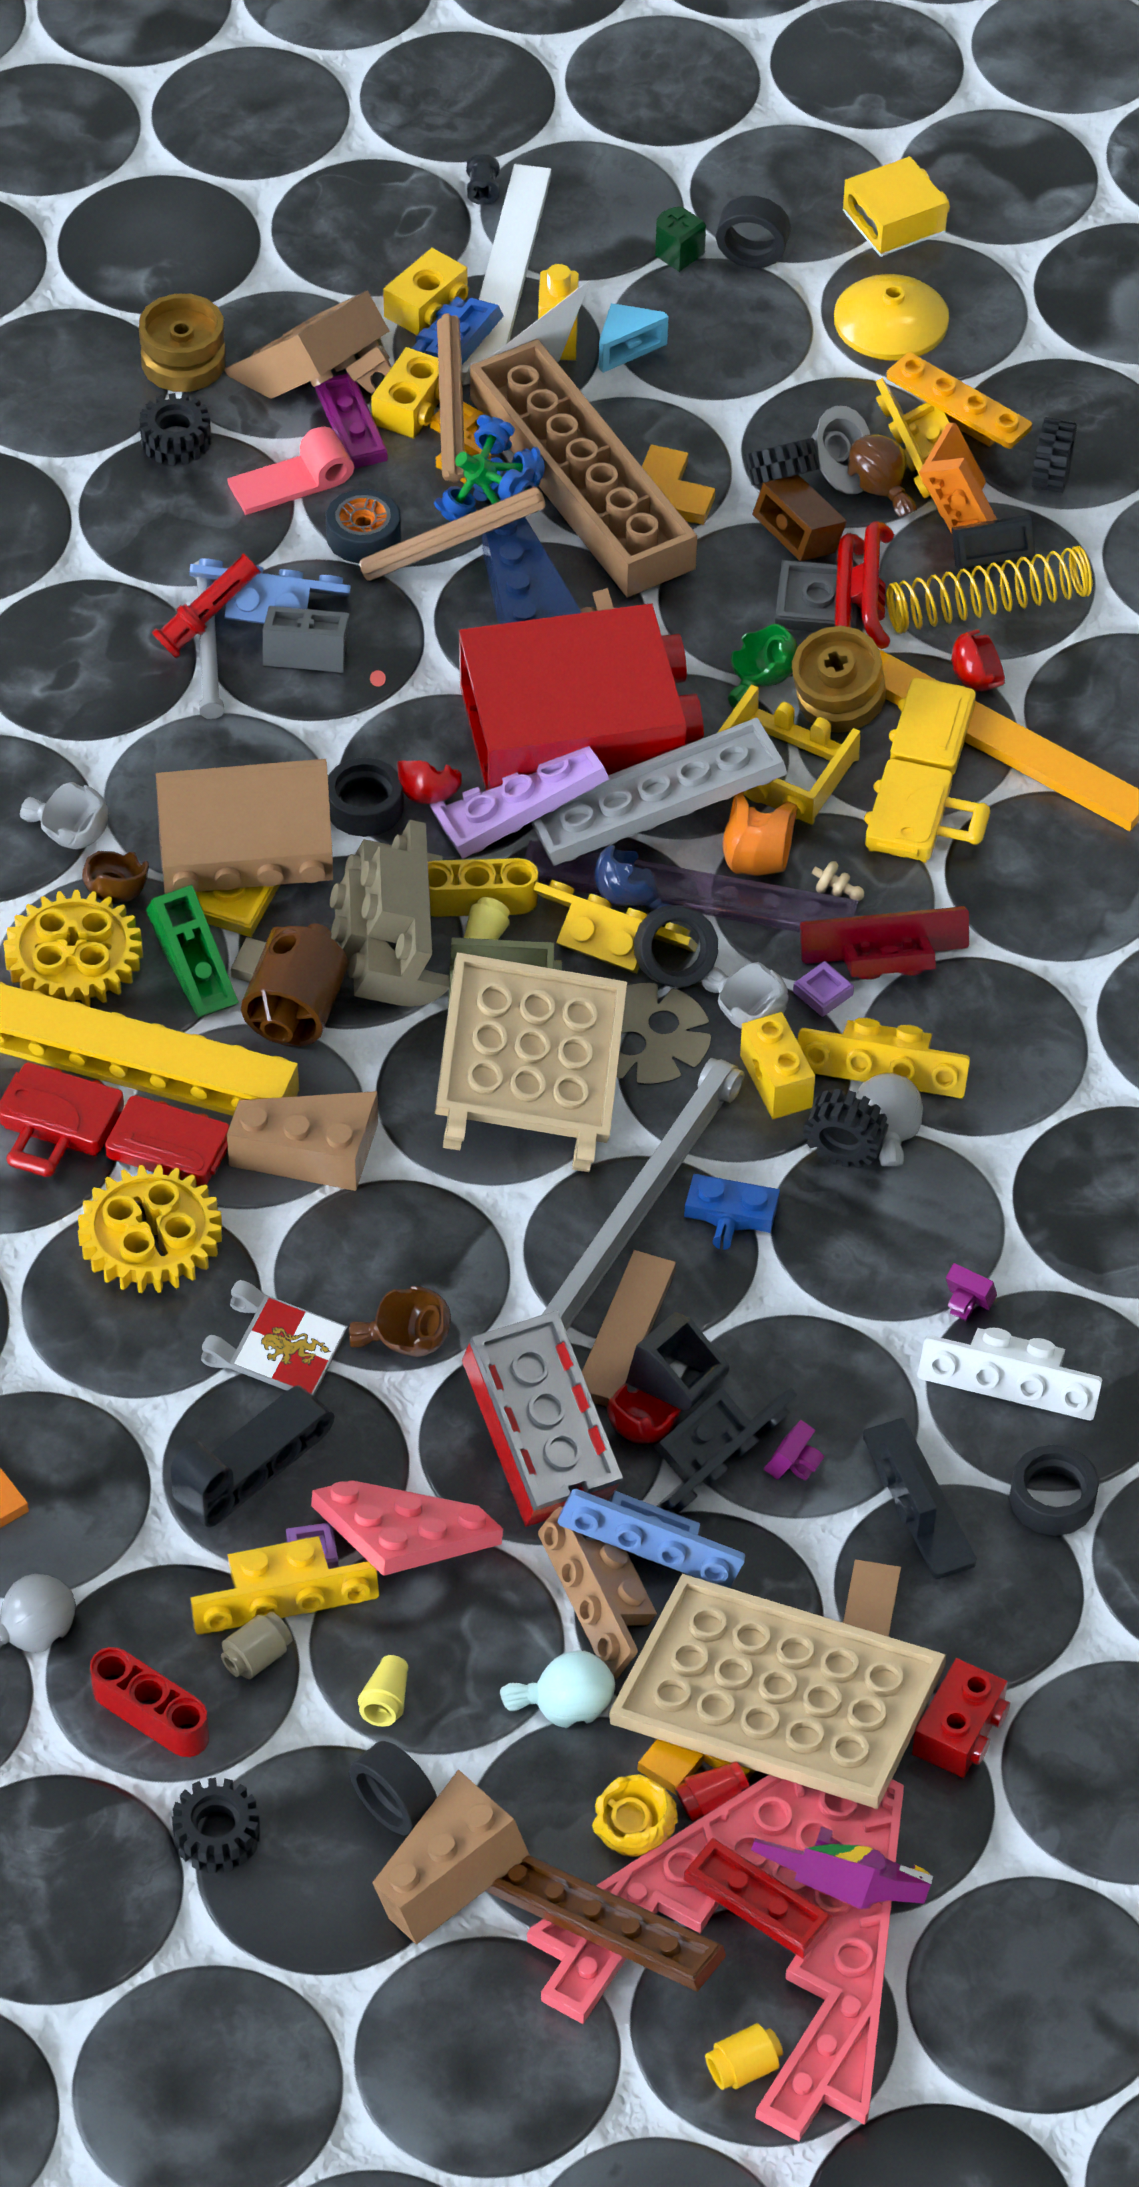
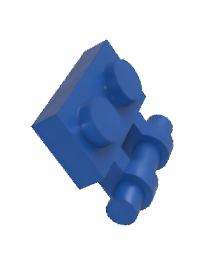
M455 297L449 305L444 304L436 313L437 319L429 328H423L416 336V343L411 349L438 358L437 321L442 318L443 314L449 313L451 316H457L460 319L461 363L463 365L504 315L497 304L470 298L465 303L460 297Z

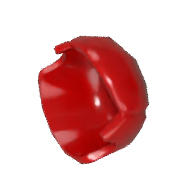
M977 629L963 633L956 639L953 645L951 661L955 675L965 687L971 688L976 692H983L1004 685L1005 675L991 638L988 635L974 636L980 633V630Z
M401 760L397 762L398 776L403 786V793L408 799L416 803L429 805L445 801L458 792L462 785L460 770L452 769L450 765H445L444 770L437 771L427 761Z
M626 1384L622 1385L610 1398L606 1407L612 1427L618 1434L634 1443L654 1444L659 1442L674 1428L682 1410L639 1389L629 1392L627 1391L628 1386Z

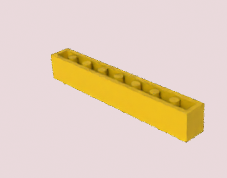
M0 981V1053L231 1116L234 1115L239 1100L296 1097L299 1091L298 1063L288 1061L283 1057H272L250 1051L239 1045L220 1043L198 1034L191 1035L168 1029L161 1024L142 1022L128 1018L120 1013L105 1012L87 1007L79 1002H68L46 996L39 991H27L9 986Z

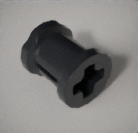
M479 154L471 157L467 162L466 172L470 177V182L467 184V197L475 204H491L499 197V184L496 182V177L499 175L500 165L495 157Z

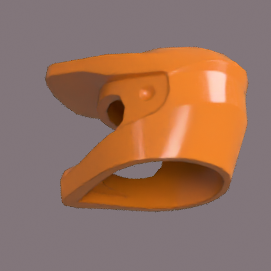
M744 792L734 795L729 822L725 827L722 842L723 853L728 867L735 874L755 876L784 872L790 853L798 806L794 803L786 802L771 813H761L755 807H749L744 797Z

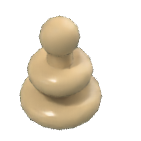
M831 861L824 871L816 866L814 867L811 874L820 878L816 885L818 893L823 894L830 886L833 888L832 895L836 898L845 893L853 901L857 902L863 899L864 890L860 886L849 884L850 875L848 873H842L839 877L835 875L838 870L837 862Z

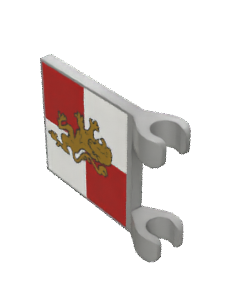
M237 1281L231 1290L233 1297L230 1301V1306L236 1311L255 1313L237 1349L222 1338L209 1335L202 1345L201 1361L210 1367L230 1368L286 1391L299 1385L315 1396L347 1333L348 1326L265 1295L254 1285L246 1281Z

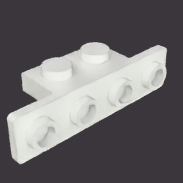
M977 1328L971 1345L928 1335L924 1341L918 1370V1378L1085 1420L1094 1419L1102 1385V1378L1099 1376L1063 1368L1062 1363L1065 1349L1055 1347L1052 1342L1045 1339L1033 1338L1026 1340L1014 1337L1008 1331L1000 1328Z

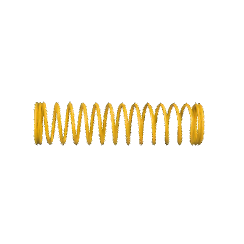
M1081 546L1072 547V549L1065 548L1061 556L1056 551H1050L1046 558L1041 554H1035L1031 561L1026 557H1020L1017 564L1011 560H1006L1002 567L996 563H991L987 570L981 566H976L972 574L966 569H961L957 577L951 572H946L942 580L936 575H931L927 583L921 578H916L912 583V587L906 581H901L899 584L897 582L890 583L886 592L889 617L897 633H906L909 627V613L906 598L901 588V585H906L911 592L912 618L916 628L921 630L923 625L922 614L914 592L916 582H921L925 587L927 615L931 625L936 627L938 622L937 611L929 589L931 579H936L940 584L941 607L944 619L948 624H951L953 619L952 607L944 585L946 576H951L955 581L958 613L960 618L966 621L968 616L967 604L959 582L961 573H966L970 578L972 607L975 615L981 618L983 609L979 589L974 579L976 570H981L985 575L987 604L990 612L996 615L998 610L997 598L989 576L991 567H996L1000 572L1001 597L1005 609L1010 612L1013 605L1011 590L1004 573L1006 564H1011L1015 569L1016 595L1020 606L1025 609L1027 607V592L1019 570L1021 561H1026L1030 566L1031 593L1036 605L1040 606L1042 603V589L1034 568L1036 558H1041L1045 563L1046 591L1050 601L1055 603L1057 600V587L1054 574L1049 565L1051 555H1056L1059 559V577L1065 598L1070 600L1072 597L1071 579L1076 592L1081 597L1089 596L1092 591L1093 580L1088 556ZM1066 552H1070V553H1069V569H1070V575H1069L1067 566H1066V564H1065V562H1064V560H1063V559H1064V555H1065ZM1077 564L1079 566L1080 573L1082 576L1083 587L1080 583V579L1078 576ZM1063 569L1067 579L1068 594L1064 584ZM1048 572L1053 586V597L1050 591ZM1033 575L1037 584L1039 601L1035 593ZM1019 580L1022 587L1024 604L1022 602L1020 595ZM1004 583L1007 590L1009 607L1005 598ZM989 586L992 593L994 610L990 600ZM974 589L977 596L979 612L977 610L975 602ZM959 592H960V596H961V599H962L964 615H963V612H962V609H961V604H960V599H959ZM944 596L948 607L949 618L946 612ZM930 602L932 606L934 621L931 615ZM915 606H916V609H917L918 621H917V617H916Z

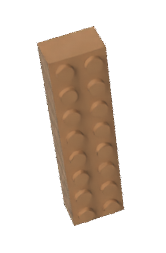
M539 339L470 365V400L485 415L491 418H500L513 425L515 432L510 436V441L512 442L510 450L513 454L523 449L531 451L533 447L539 448L545 464L544 475L540 480L539 487L626 597L696 569V533Z

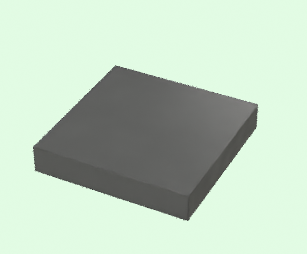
M782 560L775 624L782 625L786 629L815 632L823 628L835 627L837 565ZM855 602L851 604V628L856 627L858 605Z

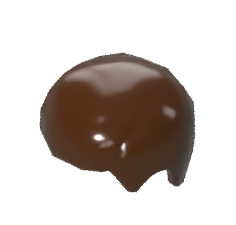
M97 851L86 859L82 873L83 882L90 893L95 891L97 898L101 901L110 896L112 897L113 904H124L135 899L142 892L148 877L149 862L144 861L141 865L136 853L133 851L125 855L114 851Z

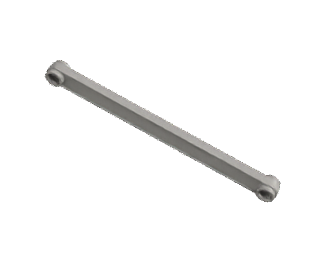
M710 1058L700 1074L698 1089L542 1315L558 1310L566 1331L568 1330L723 1102L731 1103L738 1095L745 1074L737 1066L722 1059Z

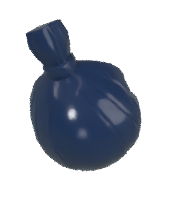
M610 845L601 852L595 867V881L602 897L607 899L613 906L626 908L645 906L649 912L663 906H673L663 902L659 897L655 880L648 868L634 867V862L639 857L636 851H622L616 849L614 845Z

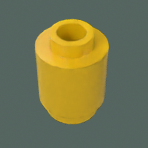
M756 2023L715 2043L714 2050L706 2053L705 2059L714 2081L721 2090L731 2086L734 2089H738L779 2069L778 2057L783 2055V2050L774 2031L771 2028L764 2030L760 2024Z

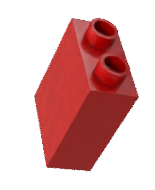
M653 603L459 630L460 689L486 791L502 785L503 777L517 772L518 774L525 775L536 773L539 764L588 746L591 747L609 776L704 738L703 716L697 694L678 696L675 683L686 682L687 679L686 656L682 638L679 633L661 635Z

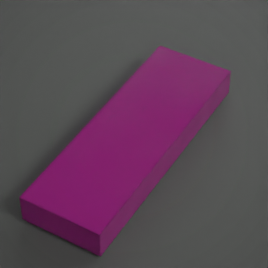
M349 373L334 376L317 385L316 392L327 418L352 459L354 469L388 461V451L357 382L353 381Z

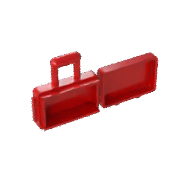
M31 1062L25 1063L19 1073H15L0 1100V1124L5 1129L20 1133L11 1151L7 1154V1163L11 1167L43 1177H50L55 1173L56 1167L67 1148L97 1156L105 1144L106 1156L109 1159L138 1168L139 1165H143L146 1170L154 1172L157 1165H162L163 1175L167 1176L175 1168H179L180 1180L183 1181L193 1174L196 1186L207 1185L211 1176L215 1175L228 1150L227 1133L230 1126L225 1122L209 1118L204 1113L196 1114L170 1106L165 1101L156 1102L137 1095L131 1096L124 1107L123 1092L121 1090L103 1085L98 1080L90 1081L64 1073L59 1068L51 1069ZM30 1137L56 1144L48 1160L23 1152Z

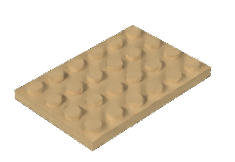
M682 1574L609 1712L610 1724L731 1763L738 1762L741 1766L878 1809L945 1668L946 1654Z

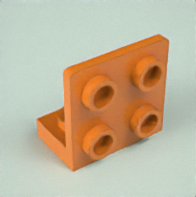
M948 423L919 474L923 484L927 487L940 516L944 519L952 533V527L997 520L982 491L986 480L957 424Z

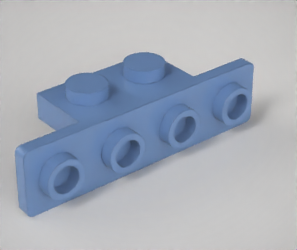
M199 559V565L190 564L189 576L216 580L227 569L223 568L222 561ZM256 565L261 573L255 576L226 604L224 619L264 624L269 606L307 609L309 592L349 597L351 585L343 584L342 577L332 575H319V581L303 579V572L280 569L279 576L263 574V567Z
M573 1489L558 1517L557 1523L560 1526L698 1579L728 1588L731 1587L745 1560L743 1552L698 1536L700 1523L615 1490L610 1500L607 1501L579 1489Z

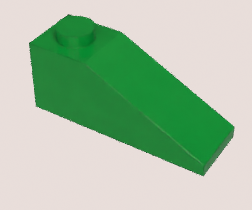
M193 885L153 898L146 912L161 950L197 1017L201 1018L237 1005L239 1001Z

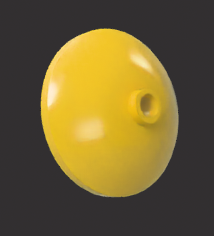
M881 274L862 279L843 291L835 305L834 323L839 336L852 349L872 358L896 361L909 352L919 357L939 345L948 330L949 312L945 301L939 293L922 281L904 275Z

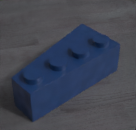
M526 517L482 535V549L499 624L582 613Z

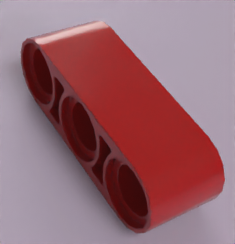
M118 1647L101 1649L93 1656L90 1662L92 1690L95 1700L100 1705L176 1755L193 1757L205 1750L209 1743L208 1717L205 1705L198 1698ZM112 1675L120 1676L118 1679L114 1680L105 1679L106 1677ZM146 1700H156V1701H157L156 1703H153V1704H143V1703H142L143 1701H146ZM185 1724L195 1725L193 1728L190 1729L178 1728L181 1725Z

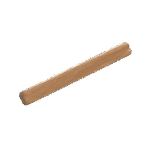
M446 313L437 321L442 477L446 481L457 483L464 477V470L455 464V459L460 452H465L460 319L457 316H451L449 313Z
M538 487L527 489L364 557L359 561L361 572L368 581L377 579L543 510L545 508L544 497Z

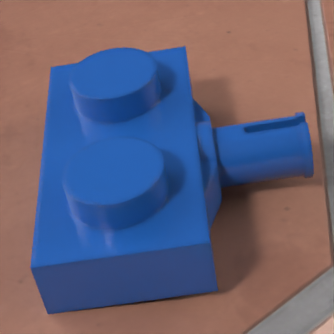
M693 1174L685 1203L684 1217L707 1221L717 1226L712 1242L716 1248L720 1249L724 1236L723 1250L731 1247L734 1230L752 1229L771 1233L779 1203L780 1189Z

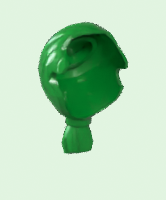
M772 624L759 631L744 634L741 638L743 642L742 648L731 653L730 661L732 668L741 679L740 685L735 687L727 697L733 709L751 684L756 687L776 685L786 680L793 673L792 660L798 645L791 632L782 625Z

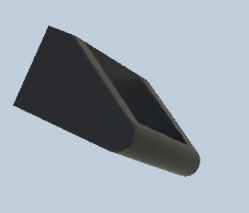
M675 1311L636 1345L625 1383L680 1410L687 1411L729 1373L730 1368L690 1318ZM678 1360L703 1373L686 1386L669 1365Z

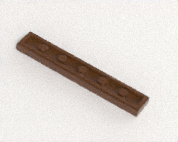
M527 1855L519 1865L510 1868L505 1876L501 1879L497 1878L492 1882L491 1887L485 1890L496 1897L696 1992L700 1990L727 1956L723 1945L533 1856Z

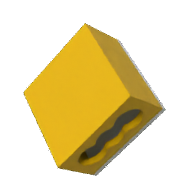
M910 156L845 179L843 212L880 257L946 232L947 213L950 210L948 198L944 192L939 191L930 181L927 172L922 168L920 169Z

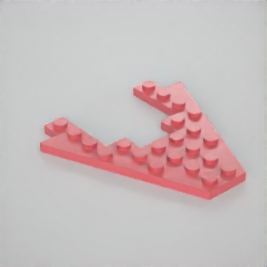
M767 1775L663 1842L658 1848L650 1850L596 1885L655 1914L659 1911L692 1930L701 1933L719 1906V1903L684 1880V1871L708 1842L715 1838L832 1915V1924L804 1959L796 1955L786 1970V1980L825 2001L756 2109V2119L797 2141L801 2140L823 2103L864 2125L868 2120L892 1901L874 1903L870 1909H859L794 1880L796 1872L751 1851V1848L756 1838L804 1851L807 1847L815 1846L820 1829L824 1827L832 1830L833 1838L843 1845L868 1846L878 1850L886 1859L896 1863L904 1785L893 1779L878 1809L782 1778ZM545 1919L533 1925L527 1932V1942L561 1960V1963L541 1991V2002L584 2024L627 1958Z

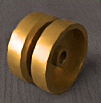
M171 294L158 298L146 306L139 317V338L141 344V364L147 379L156 386L173 392H192L206 388L218 380L225 369L226 362L224 319L218 306L207 298L194 294Z
M846 626L827 627L809 635L797 647L792 660L793 678L799 708L809 722L813 724L818 717H822L830 722L832 732H846L869 724L881 712L886 699L885 679L880 650L870 636L859 629Z

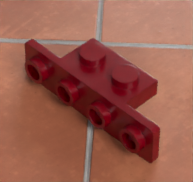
M965 906L803 921L800 923L801 959L805 964L844 960L851 977L867 980L876 979L882 974L901 973L910 976L918 975L924 970L936 969L934 951L969 947V912Z

